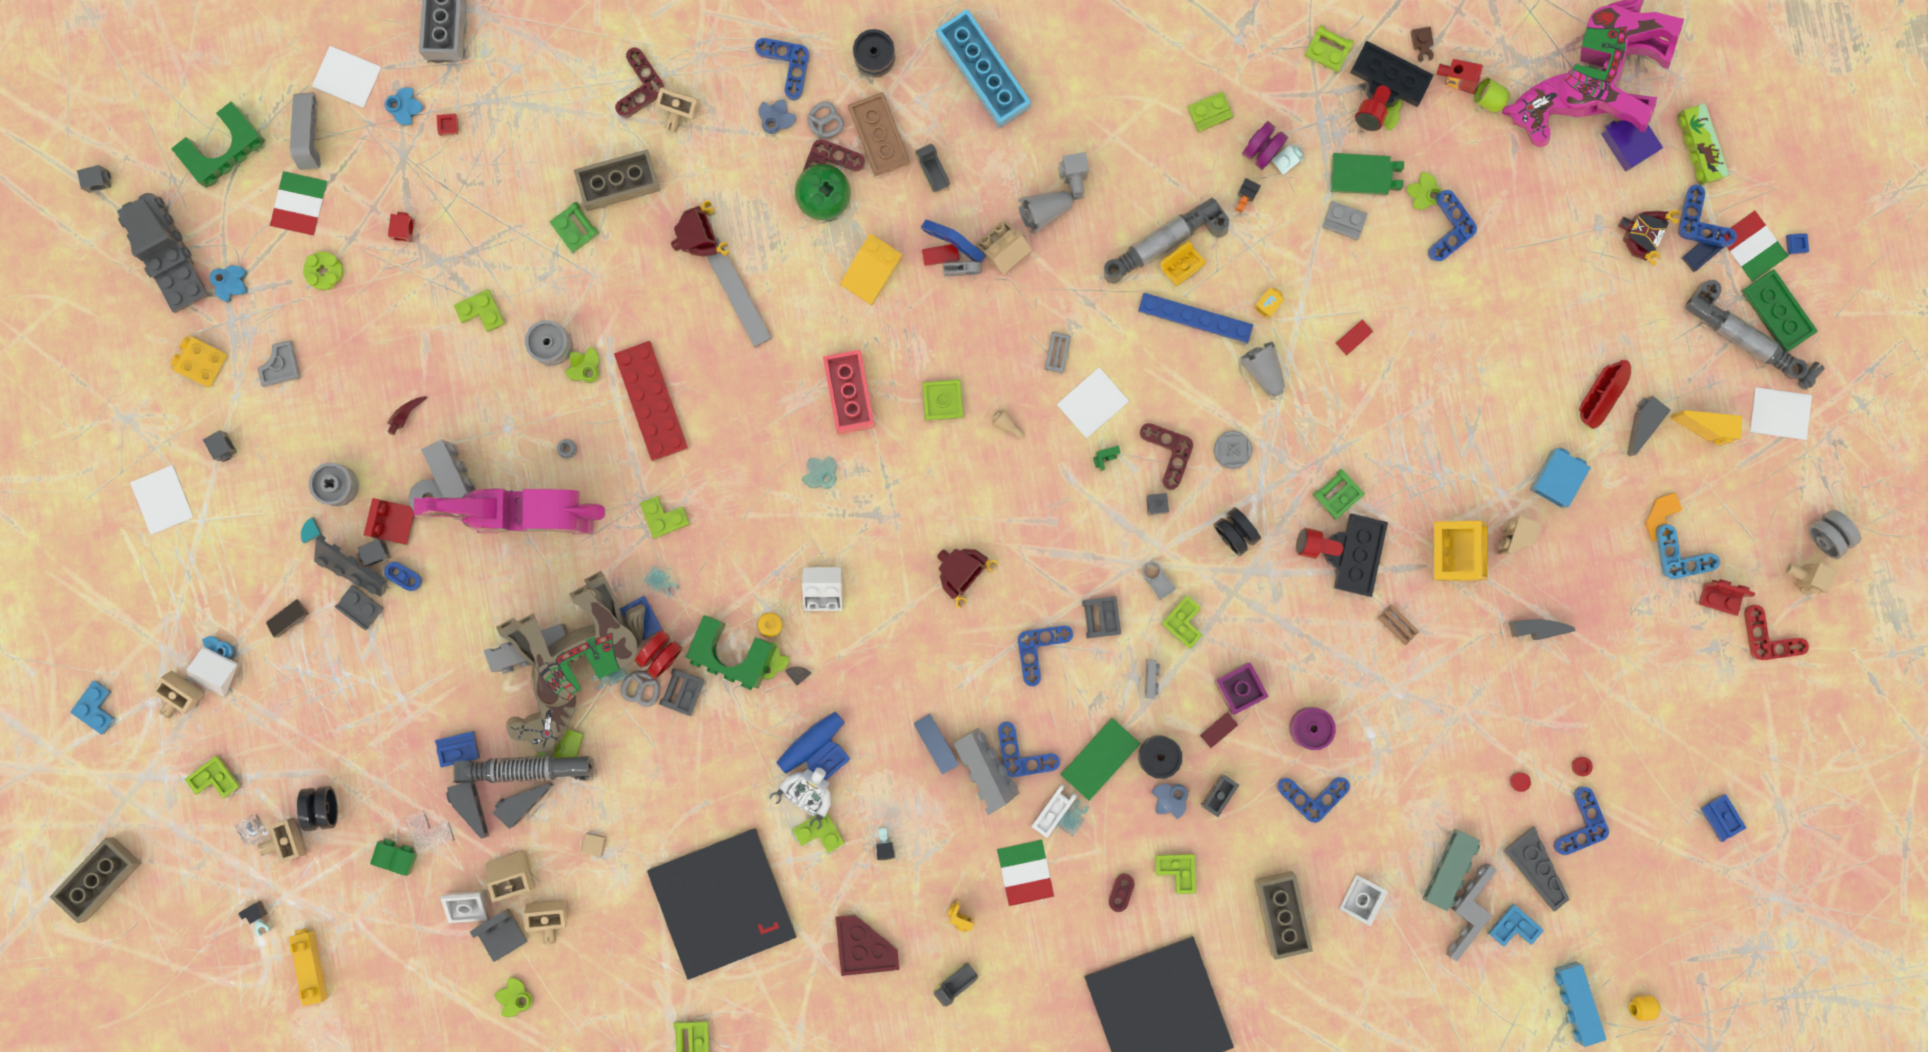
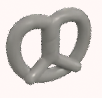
M827 101L815 105L807 116L809 128L816 136L821 138L836 136L844 127V121L837 114L835 106ZM824 107H828L831 113L821 119L814 116L818 110ZM837 120L838 126L836 129L830 132H823L824 125Z
M645 671L632 672L625 678L621 686V695L625 700L637 702L644 707L654 705L660 693L658 680L653 679ZM641 677L647 678L649 680L644 681L641 679ZM632 679L639 683L634 696L627 694V687ZM653 685L654 693L649 701H644L642 696L645 687Z

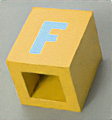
M1270 287L1253 308L1268 320L1285 299L1278 289Z

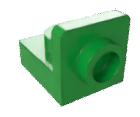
M1119 445L1095 453L1096 457H1093L1096 468L1100 469V472L1105 470L1103 459H1106V462L1117 459L1116 455L1121 453Z

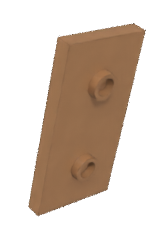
M883 92L848 105L874 176L910 164Z

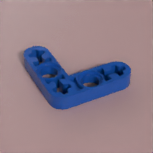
M767 38L758 39L755 43V50L759 56L790 62L785 84V94L792 101L798 100L803 92L809 62L808 49L800 44ZM763 44H766L767 48L772 49V45H774V54H771V49H765L764 52H762L759 46H763ZM781 46L787 48V53L783 56L777 54V49ZM800 50L805 54V56L801 57V64L798 63V55L796 54L800 53ZM795 68L802 70L800 77L792 75V71ZM794 81L796 82V90L798 92H795L794 95H791V92L789 90L793 89Z
M1700 185L1691 186L1685 195L1678 228L1679 235L1684 239L1720 247L1731 246L1737 238L1736 232L1733 229L1700 222L1705 189ZM1694 191H1697V194L1699 196L1696 198L1695 202H1692L1694 198V194L1692 193ZM1694 208L1697 211V215L1689 216L1687 209ZM1691 221L1690 230L1692 231L1690 233H1686L1685 228L1688 225V222ZM1705 229L1710 230L1712 237L1705 238L1702 231ZM1725 234H1728V238H1731L1728 242L1723 237Z
M1450 190L1440 191L1436 196V202L1454 228L1429 248L1428 256L1433 261L1446 259L1472 238L1477 231L1475 222L1456 195ZM1443 195H1448V196H1449V197L1447 198V201H1448V202H1443V201H1442V200L1444 199V196H1443ZM1456 208L1461 212L1458 219H1454L1452 216V212ZM1465 226H1470L1469 232H1464ZM1452 235L1457 239L1454 246H1450L1448 243V239ZM1443 247L1447 248L1440 251V256H1435V249H1442Z
M926 219L920 227L927 234L951 243L974 262L982 263L986 256L954 229Z
M1057 626L1024 631L1019 634L1018 646L1023 679L1028 686H1036L1041 680L1036 647L1069 642L1073 637V631L1070 627ZM1056 629V633H1061L1062 629H1065L1070 635L1067 636L1066 640H1063V637H1056L1058 641L1054 642L1052 630ZM1044 631L1049 632L1051 635V639L1047 643L1040 640V634ZM1037 632L1039 644L1035 645V640L1030 641L1029 645L1021 642L1024 634H1027L1028 637H1034L1033 633ZM1027 653H1031L1035 657V661L1032 664L1024 662V656ZM1036 665L1037 670L1033 669V674L1037 675L1038 678L1034 680L1035 683H1031L1030 680L1026 679L1030 676L1029 670L1025 671V667Z
M1003 722L999 725L998 734L1002 758L1008 776L1020 777L1049 772L1059 767V757L1053 753L1020 758L1014 725L1010 722ZM1004 725L1012 728L1009 736L1010 738L1014 737V741L1002 742V739H1006V734L1001 732V729H1004ZM1007 744L1015 746L1016 751L1014 754L1008 755L1005 753L1004 748ZM1017 756L1018 760H1014V764L1019 766V769L1016 770L1015 774H1012L1011 771H1008V768L1011 767L1010 760L1006 762L1005 758ZM1050 756L1057 760V763H1054V767L1046 764L1043 765L1045 769L1040 770L1041 763L1039 758H1043V762L1048 761ZM1029 760H1035L1038 763L1036 770L1030 771L1027 768Z
M1336 777L1312 800L1289 778H1281L1277 783L1279 793L1307 820L1314 823L1321 821L1350 789V783L1347 779ZM1344 781L1343 786L1345 787V789H1339L1336 792V794H1339L1338 797H1336L1334 793L1329 791L1331 788L1335 791L1338 787L1336 783H1342ZM1283 782H1290L1289 788L1292 791H1295V789L1298 790L1292 794L1291 798L1288 797L1289 795H1291L1289 791H1282ZM1300 794L1305 797V803L1301 806L1295 803L1296 796ZM1326 794L1332 796L1333 800L1330 805H1324L1322 802V798ZM1309 802L1312 803L1309 805L1312 810H1318L1317 818H1310L1311 813L1307 809H1305V812L1302 811V809L1308 806Z
M1578 787L1574 792L1575 801L1586 826L1563 835L1554 841V849L1559 854L1569 855L1603 841L1609 835V828L1596 797L1588 787ZM1582 791L1588 793V795L1586 796L1587 802H1592L1593 804H1589L1583 807V805L1587 803L1585 799L1580 798V796L1582 795ZM1590 808L1596 810V816L1593 819H1589L1587 816V811ZM1597 827L1603 829L1601 836L1597 834L1591 836L1587 832L1589 830L1590 833H1594L1597 831ZM1580 833L1586 836V841L1583 844H1579L1576 840ZM1562 841L1564 843L1572 842L1575 847L1571 844L1567 845L1565 851L1559 848L1562 845Z

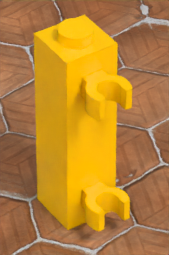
M307 928L296 930L294 935L289 936V948L293 956L300 991L298 992L299 999L302 1002V1006L323 1002L328 998L314 930L307 931Z

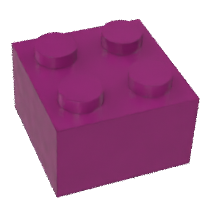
M1247 662L1214 679L1218 690L1233 715L1269 697L1251 662Z

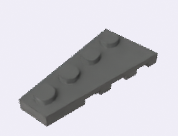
M320 534L316 538L314 562L321 567L333 571L336 575L350 580L353 584L367 589L372 594L380 597L383 596L387 584L385 579L366 566L362 568L357 559L351 555L347 557L340 552L341 548L333 544L331 546L325 542L326 537Z

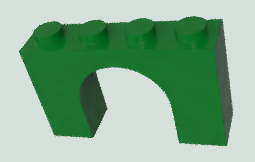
M232 101L216 113L228 127L232 136L231 146L224 155L217 158H207L196 144L187 137L171 148L197 182L205 188L214 185L219 177L228 174L234 165L243 162L248 154L261 148L262 143L266 141L240 108Z
M703 615L685 658L691 660L690 664L700 668L701 665L708 667L707 671L717 675L718 672L724 674V679L733 683L735 680L742 682L741 686L746 689H759L777 646L755 637L745 660L737 666L727 667L719 660L717 655V643L725 623Z

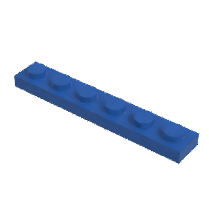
M1143 293L1138 310L1140 313L1246 344L1249 342L1254 325L1147 293Z

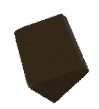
M296 599L268 620L266 624L273 637L278 638L309 615V613L300 601Z

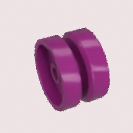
M1269 121L1260 130H1257L1242 152V155L1248 160L1253 159L1259 152L1260 155L1256 159L1255 165L1261 170H1264L1289 138L1281 131L1271 139L1270 137L1274 133L1276 126Z
M1305 707L1298 710L1292 716L1289 723V733L1298 746L1309 750H1321L1333 741L1336 725L1332 716L1327 711L1315 707ZM1312 725L1315 726V729H1313V732L1310 731V727H1311Z

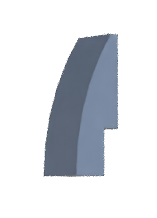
M930 714L913 723L942 775L959 765Z

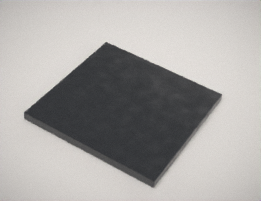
M756 828L647 870L687 980L797 938ZM774 923H778V929L761 935L758 927L759 924H762L764 930L774 926Z
M1193 936L1084 976L1111 1052H1224L1234 1048Z

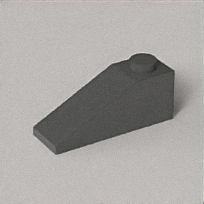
M1654 396L1644 397L1637 405L1638 409L1634 415L1627 455L1630 457L1640 451L1671 411Z
M475 781L448 787V792H446L448 802L452 804V807L481 839L488 837L489 833Z
M548 783L507 799L502 798L495 805L497 809L493 814L511 829L554 785Z

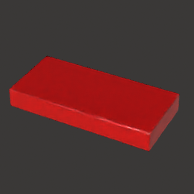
M952 244L922 249L925 266L960 260L958 249Z
M1362 319L1335 344L1347 356L1374 331Z

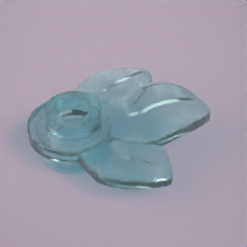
M831 456L826 457L824 461L817 458H809L807 461L809 473L802 478L803 483L810 488H832L837 480L834 474L837 468L835 460ZM829 476V480L824 482V478Z

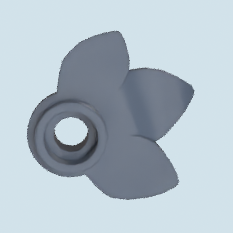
M784 99L776 101L772 106L762 102L759 107V116L763 120L762 128L768 134H775L780 129H788L796 120L795 114L787 113V105ZM773 122L775 123V126L773 128H769V123Z
M1164 783L1152 790V793L1159 798L1156 804L1157 814L1172 812L1174 817L1178 819L1185 813V801L1188 797V790L1185 786L1181 784L1170 786ZM1180 790L1182 795L1176 797L1175 791Z

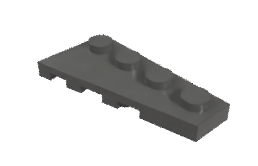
M1532 826L1503 851L1552 911L1555 912L1570 899L1553 868L1552 861L1545 851L1535 826Z

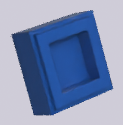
M1807 233L1789 234L1786 236L1788 255L1809 252Z

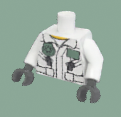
M816 768L814 772L806 769L803 773L797 772L789 775L780 784L779 790L771 793L770 799L773 795H778L779 800L775 803L778 804L781 801V795L784 793L783 797L813 817L817 815L816 818L810 821V827L817 820L819 822L817 830L822 827L821 820L825 818L831 806V795L828 790L829 782L823 779L826 772L822 768Z

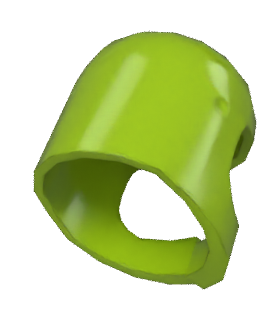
M1487 77L1479 84L1474 95V102L1490 112L1497 113L1507 105L1510 93L1506 87ZM1490 83L1487 92L1481 99L1483 89Z

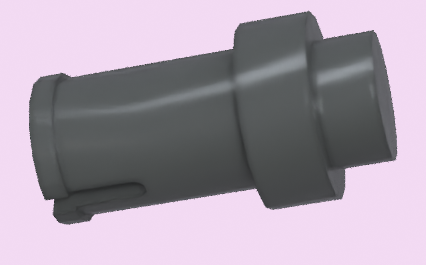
M1814 362L1807 374L1799 378L1798 385L1802 389L1807 390L1813 387L1816 383V378L1824 371L1823 365L1816 370L1820 364L1819 362Z

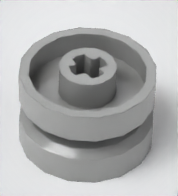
M542 320L535 323L529 328L525 336L527 352L544 365L554 366L562 363L568 358L572 350L570 335L563 327L553 321Z
M325 463L318 466L312 472L309 479V489L312 496L322 504L340 507L354 500L358 493L359 482L356 474L348 467L337 463Z
M1835 509L1828 511L1823 515L1822 520L1815 521L1808 529L1816 545L1825 554L1834 559L1841 558L1847 553L1848 548L1855 547L1861 541V535L1853 522Z

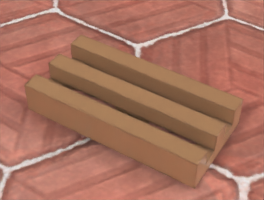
M1390 605L1378 617L1404 645H1407L1420 632L1393 605ZM1392 611L1412 633L1402 626L1389 612ZM1385 616L1407 636L1406 639L1384 619Z

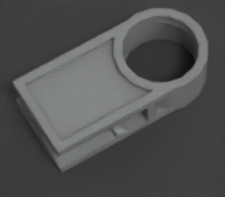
M980 262L943 264L944 276L977 275L982 273V264Z
M1148 562L1143 566L1142 575L1160 600L1176 590L1158 563ZM1154 564L1158 567L1159 573L1156 578H1148L1145 575V567L1147 565Z

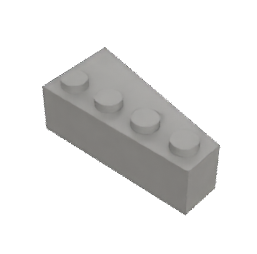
M558 624L541 630L547 647L568 634L565 624ZM511 642L500 644L499 648L496 649L489 648L484 650L491 672L502 671V674L514 671L513 667L520 665L522 668L530 665L517 652Z
M979 728L953 743L964 766L970 769L969 777L971 781L975 782L980 790L977 793L980 800L984 799L988 806L985 809L988 815L1008 804L1019 794L1017 785L1011 781L1005 766L1000 763L995 750L989 746L985 734Z

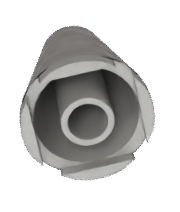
M1066 191L1021 197L1018 203L1021 202L1022 204L1019 207L1022 221L1026 227L1030 226L1032 229L1029 232L1035 234L1071 209L1073 198Z
M1271 341L1263 344L1265 348L1256 347L1245 353L1239 361L1268 396L1273 395V397H1276L1284 392L1285 383L1275 344Z

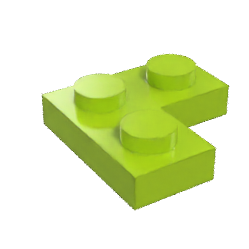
M489 289L453 305L462 323L480 316L487 332L505 325Z
M658 496L640 503L653 539L690 525L683 507L665 513Z
M1186 595L1161 624L1189 649L1203 636L1189 623L1201 607Z
M219 755L213 757L184 779L195 795L201 793L212 784L220 796L226 798L241 787Z
M828 812L825 818H822V827L817 830L819 826L817 820L810 827V821L816 818L817 815L792 829L801 846L819 837L827 853L845 844Z
M1194 854L1155 855L1156 875H1175L1176 894H1196Z

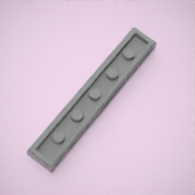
M719 238L716 239L718 243L715 245L716 247L721 243ZM718 252L716 255L707 256L754 347L772 339L728 255L723 256Z

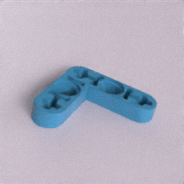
M1661 524L1657 527L1656 538L1661 567L1666 577L1677 579L1713 571L1719 567L1720 559L1712 553H1702L1681 558L1676 529L1669 524ZM1665 528L1670 530L1667 537L1662 535V532H1665ZM1668 546H1672L1674 549L1671 556L1665 555V549ZM1709 558L1713 559L1710 565L1701 564V562L1709 561ZM1689 561L1695 562V568L1692 571L1687 570V563ZM1672 566L1676 568L1681 567L1682 569L1674 570L1673 574L1669 572V570L1672 569Z

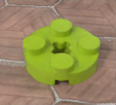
M317 252L309 255L303 268L306 282L318 290L333 289L341 281L344 272L342 263L329 252ZM323 266L328 269L324 276L319 273V269Z

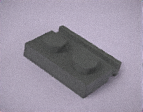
M355 585L350 586L340 599V602L335 606L336 609L364 630H368L371 623L375 621L384 609Z

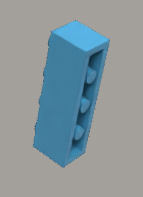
M1573 962L1554 968L1556 972L1554 978L1557 985L1561 987L1562 993L1560 997L1563 1004L1567 1006L1568 1012H1566L1569 1023L1573 1025L1574 1031H1572L1576 1043L1586 1047L1607 1040L1583 965Z

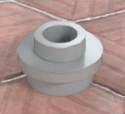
M564 439L559 442L557 451L561 457L571 458L576 454L577 447L572 440ZM565 446H570L569 452L564 451Z

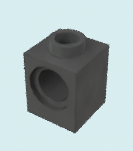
M96 165L77 170L80 187L84 191L91 193L111 188V174L106 168Z
M219 430L203 439L213 460L225 462L230 460L233 454L237 453L228 434L224 431Z
M1167 493L1146 496L1148 515L1169 513Z
M377 539L358 547L359 553H357V556L364 566H372L391 558L385 540Z

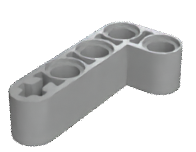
M314 92L293 95L290 153L299 170L317 169L321 165L319 153L315 148L317 98Z

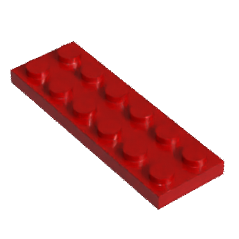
M651 341L614 353L651 461L688 449Z

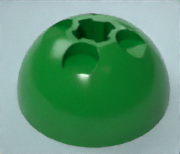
M816 164L810 166L800 174L796 181V202L802 212L810 218L820 221L834 219L841 215L849 204L851 197L849 181L841 170L832 165Z

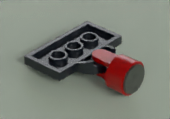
M1366 40L1350 71L1351 74L1366 81L1365 90L1369 99L1362 101L1355 115V121L1365 130H1379L1388 115L1386 107L1397 104L1400 99L1418 107L1434 75Z
M1349 514L1346 532H1337L1328 539L1323 538L1322 531L1305 527L1298 535L1296 552L1299 556L1316 559L1320 553H1323L1326 562L1331 567L1337 569L1334 589L1372 597L1388 522Z

